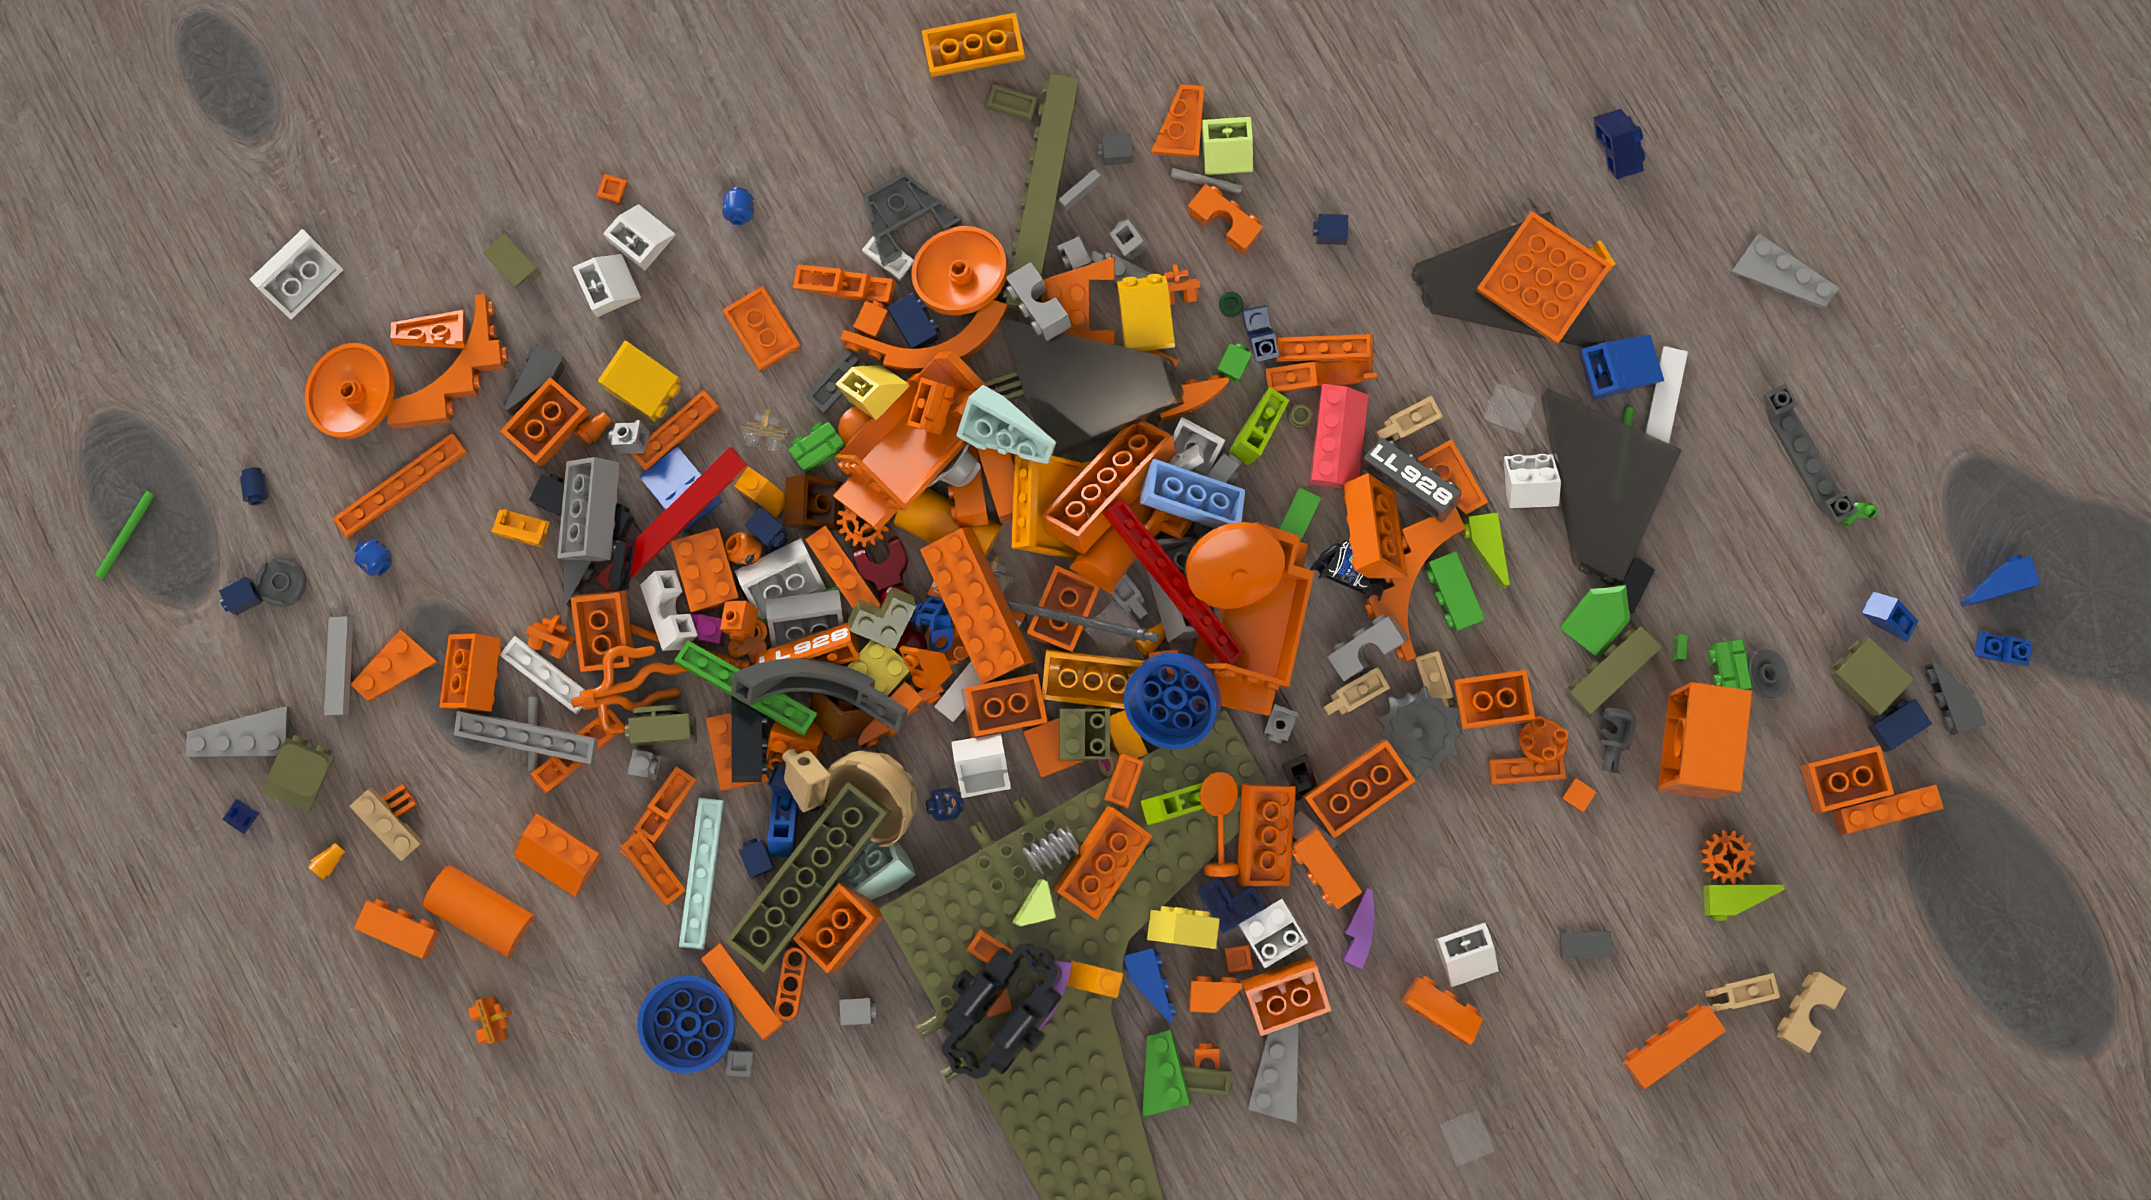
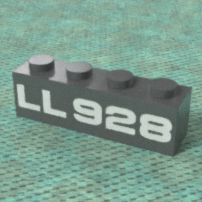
M1381 438L1364 457V469L1441 523L1460 502L1461 491H1459L1457 485L1451 481L1446 482L1434 469L1424 467L1415 456L1407 455L1401 451L1400 447L1393 441L1388 442Z

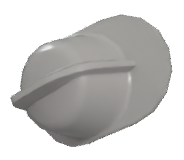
M969 443L928 487L939 480L953 486H964L972 481L981 469V465L967 450L970 445Z

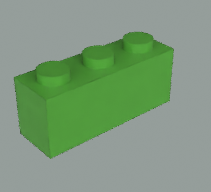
M1455 551L1428 562L1425 575L1430 584L1433 583L1437 591L1434 593L1437 604L1443 606L1445 610L1444 620L1448 629L1452 628L1453 632L1457 633L1483 622L1485 618L1457 552Z

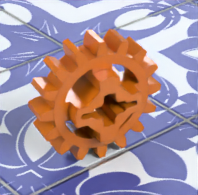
M844 506L845 512H838L839 516L843 518L837 521L838 526H843L839 533L840 535L847 534L844 539L845 542L848 543L853 540L855 548L859 543H862L863 548L867 549V543L870 542L875 547L876 539L884 540L882 532L889 533V528L885 525L880 531H877L869 524H864L861 527L858 520L863 519L846 506ZM848 522L855 526L854 534L848 529ZM871 531L875 532L873 535L865 537V534Z
M1725 830L1719 831V837L1715 833L1711 834L1712 842L1704 841L1703 844L1707 848L1699 851V853L1705 855V859L1699 861L1702 864L1706 863L1707 867L1703 872H1711V880L1719 877V884H1725L1727 879L1729 884H1735V878L1739 881L1745 880L1743 873L1751 874L1752 871L1748 866L1755 865L1756 863L1750 860V856L1755 855V851L1748 850L1752 843H1744L1745 836L1743 834L1736 838L1735 831H1730L1728 836ZM1732 842L1735 843L1741 851L1734 848ZM1718 844V850L1712 855L1714 847ZM1731 854L1732 859L1724 860L1723 855ZM1743 859L1741 867L1737 870V864ZM1714 864H1717L1719 867H1721L1723 873L1717 870Z

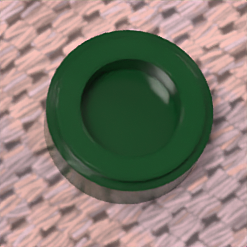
M1227 292L1222 295L1219 301V310L1224 316L1232 318L1241 313L1243 300L1239 294Z

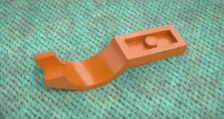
M1353 360L1335 363L1308 362L1266 369L1268 388L1271 387L1279 393L1316 387L1321 388L1322 384L1348 386L1378 378L1377 372H1373L1372 360Z

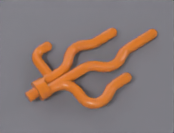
M625 645L611 648L603 658L604 680L602 684L594 689L580 691L579 697L571 698L573 708L582 706L584 711L597 708L599 723L604 732L609 734L625 732V724H610L607 705L619 704L633 712V708L650 707L655 702L678 697L681 692L679 688L661 690L649 694L640 702H633L618 693L638 688L646 677L653 672L671 675L687 672V670L677 664L667 665L661 662H652L643 666L632 680L613 684V661L617 656L642 658L654 655L656 651L654 646L631 648Z

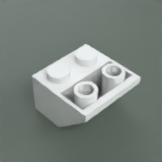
M639 204L620 214L603 233L610 244L644 271L676 236L673 231Z
M622 254L594 257L573 267L590 308L596 317L641 298Z
M1553 455L1504 456L1505 489L1510 508L1559 506L1561 480Z
M1283 899L1278 900L1237 925L1264 968L1308 943Z
M1480 923L1434 939L1451 987L1499 971L1494 945L1486 923Z

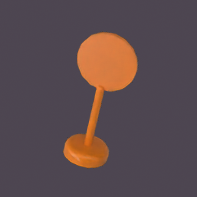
M1225 772L1210 774L1204 780L1200 791L1201 805L1205 812L1211 816H1217L1218 862L1208 863L1204 867V874L1212 877H1228L1239 874V867L1236 863L1224 862L1223 816L1233 809L1238 795L1235 780Z

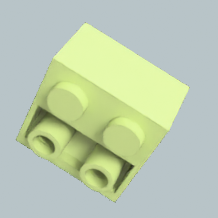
M1251 117L1203 120L1201 132L1205 175L1253 172Z

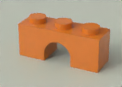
M1205 184L1187 207V213L1205 227L1216 217L1226 218L1232 228L1226 234L1225 242L1242 255L1246 254L1262 233L1263 226H1261L1260 220L1253 215L1248 216L1241 211L1242 207L1235 201L1231 200L1229 202L1225 199L1223 193L1215 186L1209 187Z

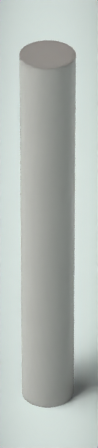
M1173 168L1171 172L1172 178L1200 185L1207 184L1209 187L1215 186L1220 190L1241 194L1243 185L1176 168Z
M528 697V724L538 726V697ZM528 751V772H533L538 768V753Z

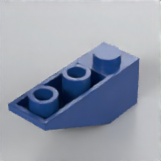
M1153 948L1125 955L1124 960L1130 981L1169 1023L1173 1022L1172 1016H1175L1176 1012L1173 1001H1167L1165 992L1170 990L1166 976L1161 977L1158 967L1163 966L1160 953H1154Z

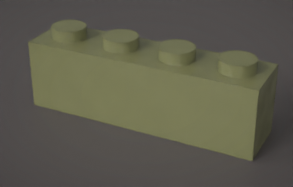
M1642 626L1635 630L1632 627L1621 636L1624 640L1618 646L1615 644L1610 646L1603 653L1606 658L1600 663L1597 660L1586 669L1588 674L1582 680L1578 677L1568 686L1570 691L1566 696L1586 717L1592 714L1662 648Z

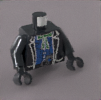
M1344 540L1342 544L1335 543L1323 551L1309 569L1311 571L1317 570L1320 573L1319 579L1324 577L1360 593L1366 594L1367 592V599L1370 598L1371 594H1375L1378 596L1377 601L1381 600L1383 578H1367L1355 571L1352 565V547L1347 540Z

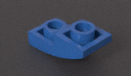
M1984 631L1978 632L1974 656L1998 662L2029 666L2033 642L2012 636L2003 637Z

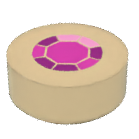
M1110 750V759L1098 760L1099 768L1105 776L1113 775L1119 758L1112 750Z

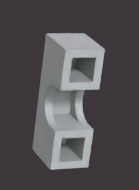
M1031 262L1006 277L1009 287L1006 288L1008 294L1013 301L1017 299L1020 302L1018 307L1025 318L1030 317L1033 321L1030 324L1037 336L1042 334L1045 340L1049 341L1072 327L1068 314L1056 297L1045 303L1036 302L1040 295L1047 292L1042 277Z
M1385 614L1379 616L1372 621L1373 627L1367 631L1363 627L1352 634V641L1347 644L1342 641L1332 648L1334 653L1329 655L1328 658L1343 681L1351 679L1369 667L1363 654L1364 648L1368 643L1376 644L1385 655L1410 640L1394 614L1388 617Z

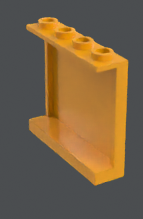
M1015 454L1011 548L1075 560L1080 552L1047 534L1041 515L1092 461L1077 462L1051 456L1049 463L1045 464L1023 459Z

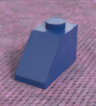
M1873 592L1869 600H1867L1862 612L1872 624L1906 642L1918 623V620L1899 599Z

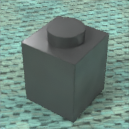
M1131 133L1102 135V143H1097L1098 157L1103 158L1104 165L1132 163Z

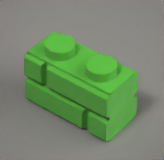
M829 421L825 424L823 422L816 424L812 427L811 434L805 438L799 436L790 443L792 447L788 450L805 475L811 474L833 459L845 447L844 442Z
M1744 639L1711 645L1710 651L1707 652L1709 664L1714 665L1713 685L1742 690L1752 689L1753 684L1749 675V664Z

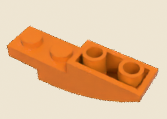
M1222 375L1208 377V381L1198 382V379L1184 381V385H1180V395L1176 396V393H1166L1159 399L1152 400V397L1139 398L1138 402L1133 404L1134 416L1140 417L1159 413L1160 423L1186 416L1217 398L1228 387L1229 379L1228 377L1222 378Z
M941 685L935 691L923 689L918 692L923 701L907 717L917 713L920 710L919 706L927 702L928 705L939 701L941 699L940 695L944 693ZM875 718L865 727L858 743L861 748L866 746L867 749L878 745L880 743L879 739L888 734L889 737H892L898 733Z

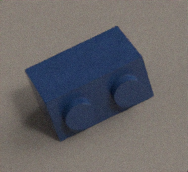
M913 293L887 307L890 316L910 349H921L938 340L936 332L939 331L936 322L933 318H927L924 313L927 310L924 302L920 298L916 299Z
M762 507L745 523L748 531L771 552L774 549L782 548L787 542L786 537L788 533L784 527Z
M1906 699L1899 701L1892 706L1894 711L1886 714L1884 711L1881 715L1872 719L1874 723L1867 727L1884 752L1893 750L1932 725V722L1916 699L1908 702Z

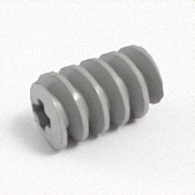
M1067 826L1066 832L1061 828L1057 829L1058 838L1052 833L1048 834L1049 843L1044 838H1041L1039 840L1040 847L1032 843L1031 852L1026 848L1022 849L1033 872L1037 870L1044 874V865L1049 869H1053V860L1059 865L1062 864L1061 855H1064L1068 860L1071 859L1070 850L1077 855L1079 854L1078 844Z

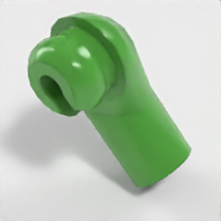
M1856 502L1854 504L1859 512L1841 522L1845 526L1850 527L1857 518H1875L1878 514V508L1872 503Z

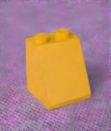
M1150 274L1147 278L1126 277L1122 281H1117L1121 329L1126 353L1174 348L1175 342L1166 276Z
M626 340L598 380L606 392L654 422L657 418L663 417L668 408L667 403L671 397L675 398L681 389V381L678 376Z

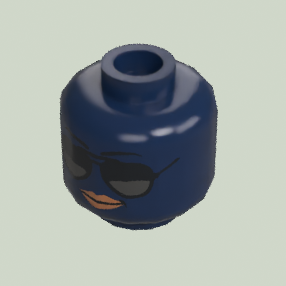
M952 787L933 790L930 793V798L925 801L927 814H932L934 820L938 822L957 819L960 812H963L964 809L961 793Z

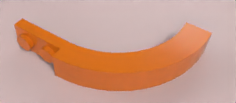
M996 300L991 301L988 305L979 309L969 325L955 337L928 348H898L844 329L840 339L847 350L856 353L859 350L867 352V356L875 360L884 358L883 365L888 370L908 374L920 373L939 352L954 351L963 361L979 352L997 333L1008 312V306Z

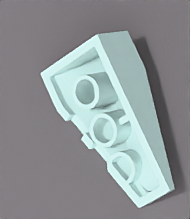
M984 385L968 397L956 435L976 448L984 450L991 448L998 450V453L1001 454L1013 453L1019 455L1020 458L1045 464L1049 463L1056 444L1050 436L1009 400Z
M869 841L863 849L865 852L856 862L852 863L835 887L842 883L873 900L897 890L916 874L910 858L898 841L885 847H879L880 843Z

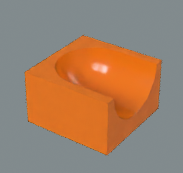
M1690 682L1668 693L1657 791L1719 799L1741 792L1752 691Z

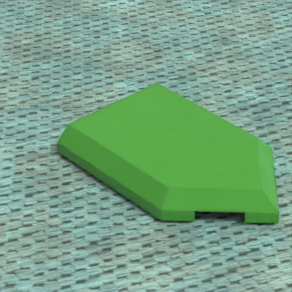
M1626 585L1590 589L1560 628L1600 658L1630 621Z

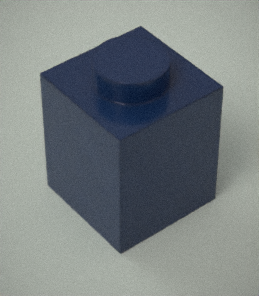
M1319 214L1317 222H1313L1312 235L1317 236V244L1346 245L1348 239V215Z
M243 577L219 590L222 596L219 599L222 607L226 612L229 611L235 615H239L263 602L254 581L247 577Z
M757 838L743 843L744 848L738 850L749 878H756L775 869L764 841H757Z

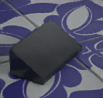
M1637 557L1632 559L1620 585H1626L1629 612L1634 613L1655 571Z

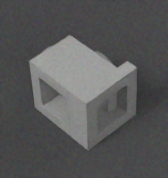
M1130 219L1120 221L1115 225L1114 230L1109 233L1124 256L1132 261L1151 247L1136 224Z
M1079 236L1057 246L1059 257L1064 255L1061 259L1067 271L1091 264V260Z
M635 420V423H615L614 430L609 432L608 439L611 446L619 454L646 453L650 431L640 420Z
M1223 453L1206 477L1232 485L1240 474L1237 470L1241 465V461L1231 454L1227 456Z
M1274 704L1263 732L1264 735L1268 736L1267 740L1281 745L1282 741L1286 743L1298 712ZM1283 721L1285 724L1284 729H1278L1276 722Z
M633 749L628 774L657 781L662 756Z

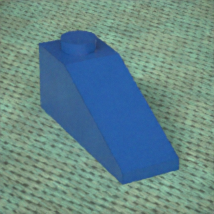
M2020 554L2006 558L2007 563L1999 566L1960 602L1961 607L2040 585L2032 557L2022 558Z
M774 790L767 839L769 857H790L796 848L799 806L794 797L782 799Z

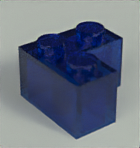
M1622 109L1594 117L1596 139L1605 148L1607 169L1616 180L1644 171L1643 161H1645V153L1641 147L1643 133L1640 126H1636L1632 118L1627 116Z
M1218 877L1196 890L1208 912H1210L1211 917L1219 918L1218 929L1221 934L1266 908L1254 886L1231 898Z

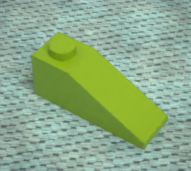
M1269 387L1238 433L1228 453L1248 466L1259 458L1290 400Z
M1498 513L1469 516L1464 524V538H1468L1470 547L1501 589L1507 588L1510 582Z
M1203 783L1140 801L1147 825L1204 809L1200 800V791Z
M1703 886L1704 916H1712V921H1728V916L1737 915L1785 890V886Z

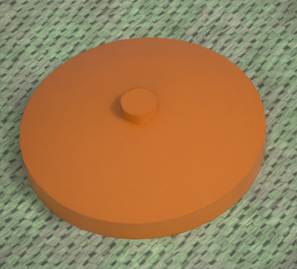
M971 226L953 227L937 233L920 248L912 265V282L919 298L930 309L946 315H964L985 307L998 296L1006 282L1008 261L1002 245L989 232Z
M361 343L343 344L327 352L312 369L305 388V407L311 422L321 432L337 439H354L372 431L386 416L393 401L395 379L392 367L383 354Z
M1247 522L1231 523L1210 531L1194 545L1186 561V578L1193 594L1207 605L1222 609L1240 608L1257 602L1274 589L1284 571L1285 555L1278 538L1267 528Z

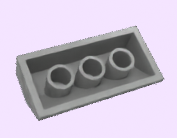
M597 457L566 462L558 559L581 561L611 560L620 462Z
M1192 537L1156 540L1185 576L1183 567L1189 555L1187 546ZM1148 572L1168 643L1187 641L1200 637ZM1209 606L1222 623L1218 608Z

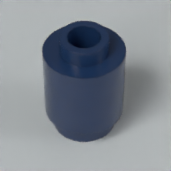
M253 467L242 470L240 483L243 501L248 502L249 505L263 504V500L268 498L266 477L262 473V469Z

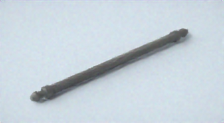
M1005 597L1010 610L1137 638L1139 641L1145 642L1149 640L1150 642H1156L1159 640V635L1155 632L1150 633L1144 628L1138 629L1018 602Z

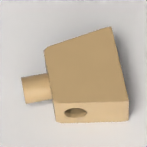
M795 749L787 750L782 756L786 762L784 781L801 811L806 812L825 804L830 774L811 751L798 754Z

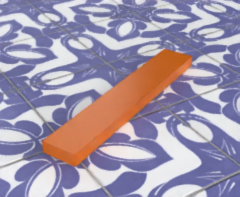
M452 432L333 517V521L347 539L351 538L468 454L467 450Z

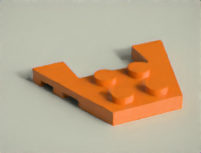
M1115 257L1043 279L1047 292L1042 294V303L1056 297L1068 314L1072 326L1059 335L1109 353H1114L1115 330L1090 329V280H1115Z

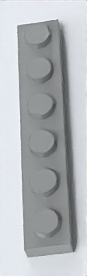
M464 710L457 711L455 736L587 764L595 763L598 738Z

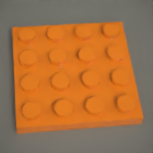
M1531 211L1476 291L1558 345L1608 273L1612 264Z

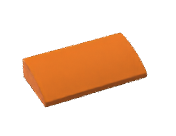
M1242 784L1237 884L1243 886L1290 885L1295 786Z
M1107 806L1079 848V854H1075L1052 890L1097 920L1152 838V835L1115 808Z

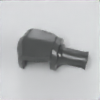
M1608 707L1603 709L1602 718L1612 725L1613 733L1606 729H1599L1600 734L1605 739L1600 740V745L1606 748L1602 770L1618 773L1621 751L1629 750L1635 732L1636 720L1626 710Z

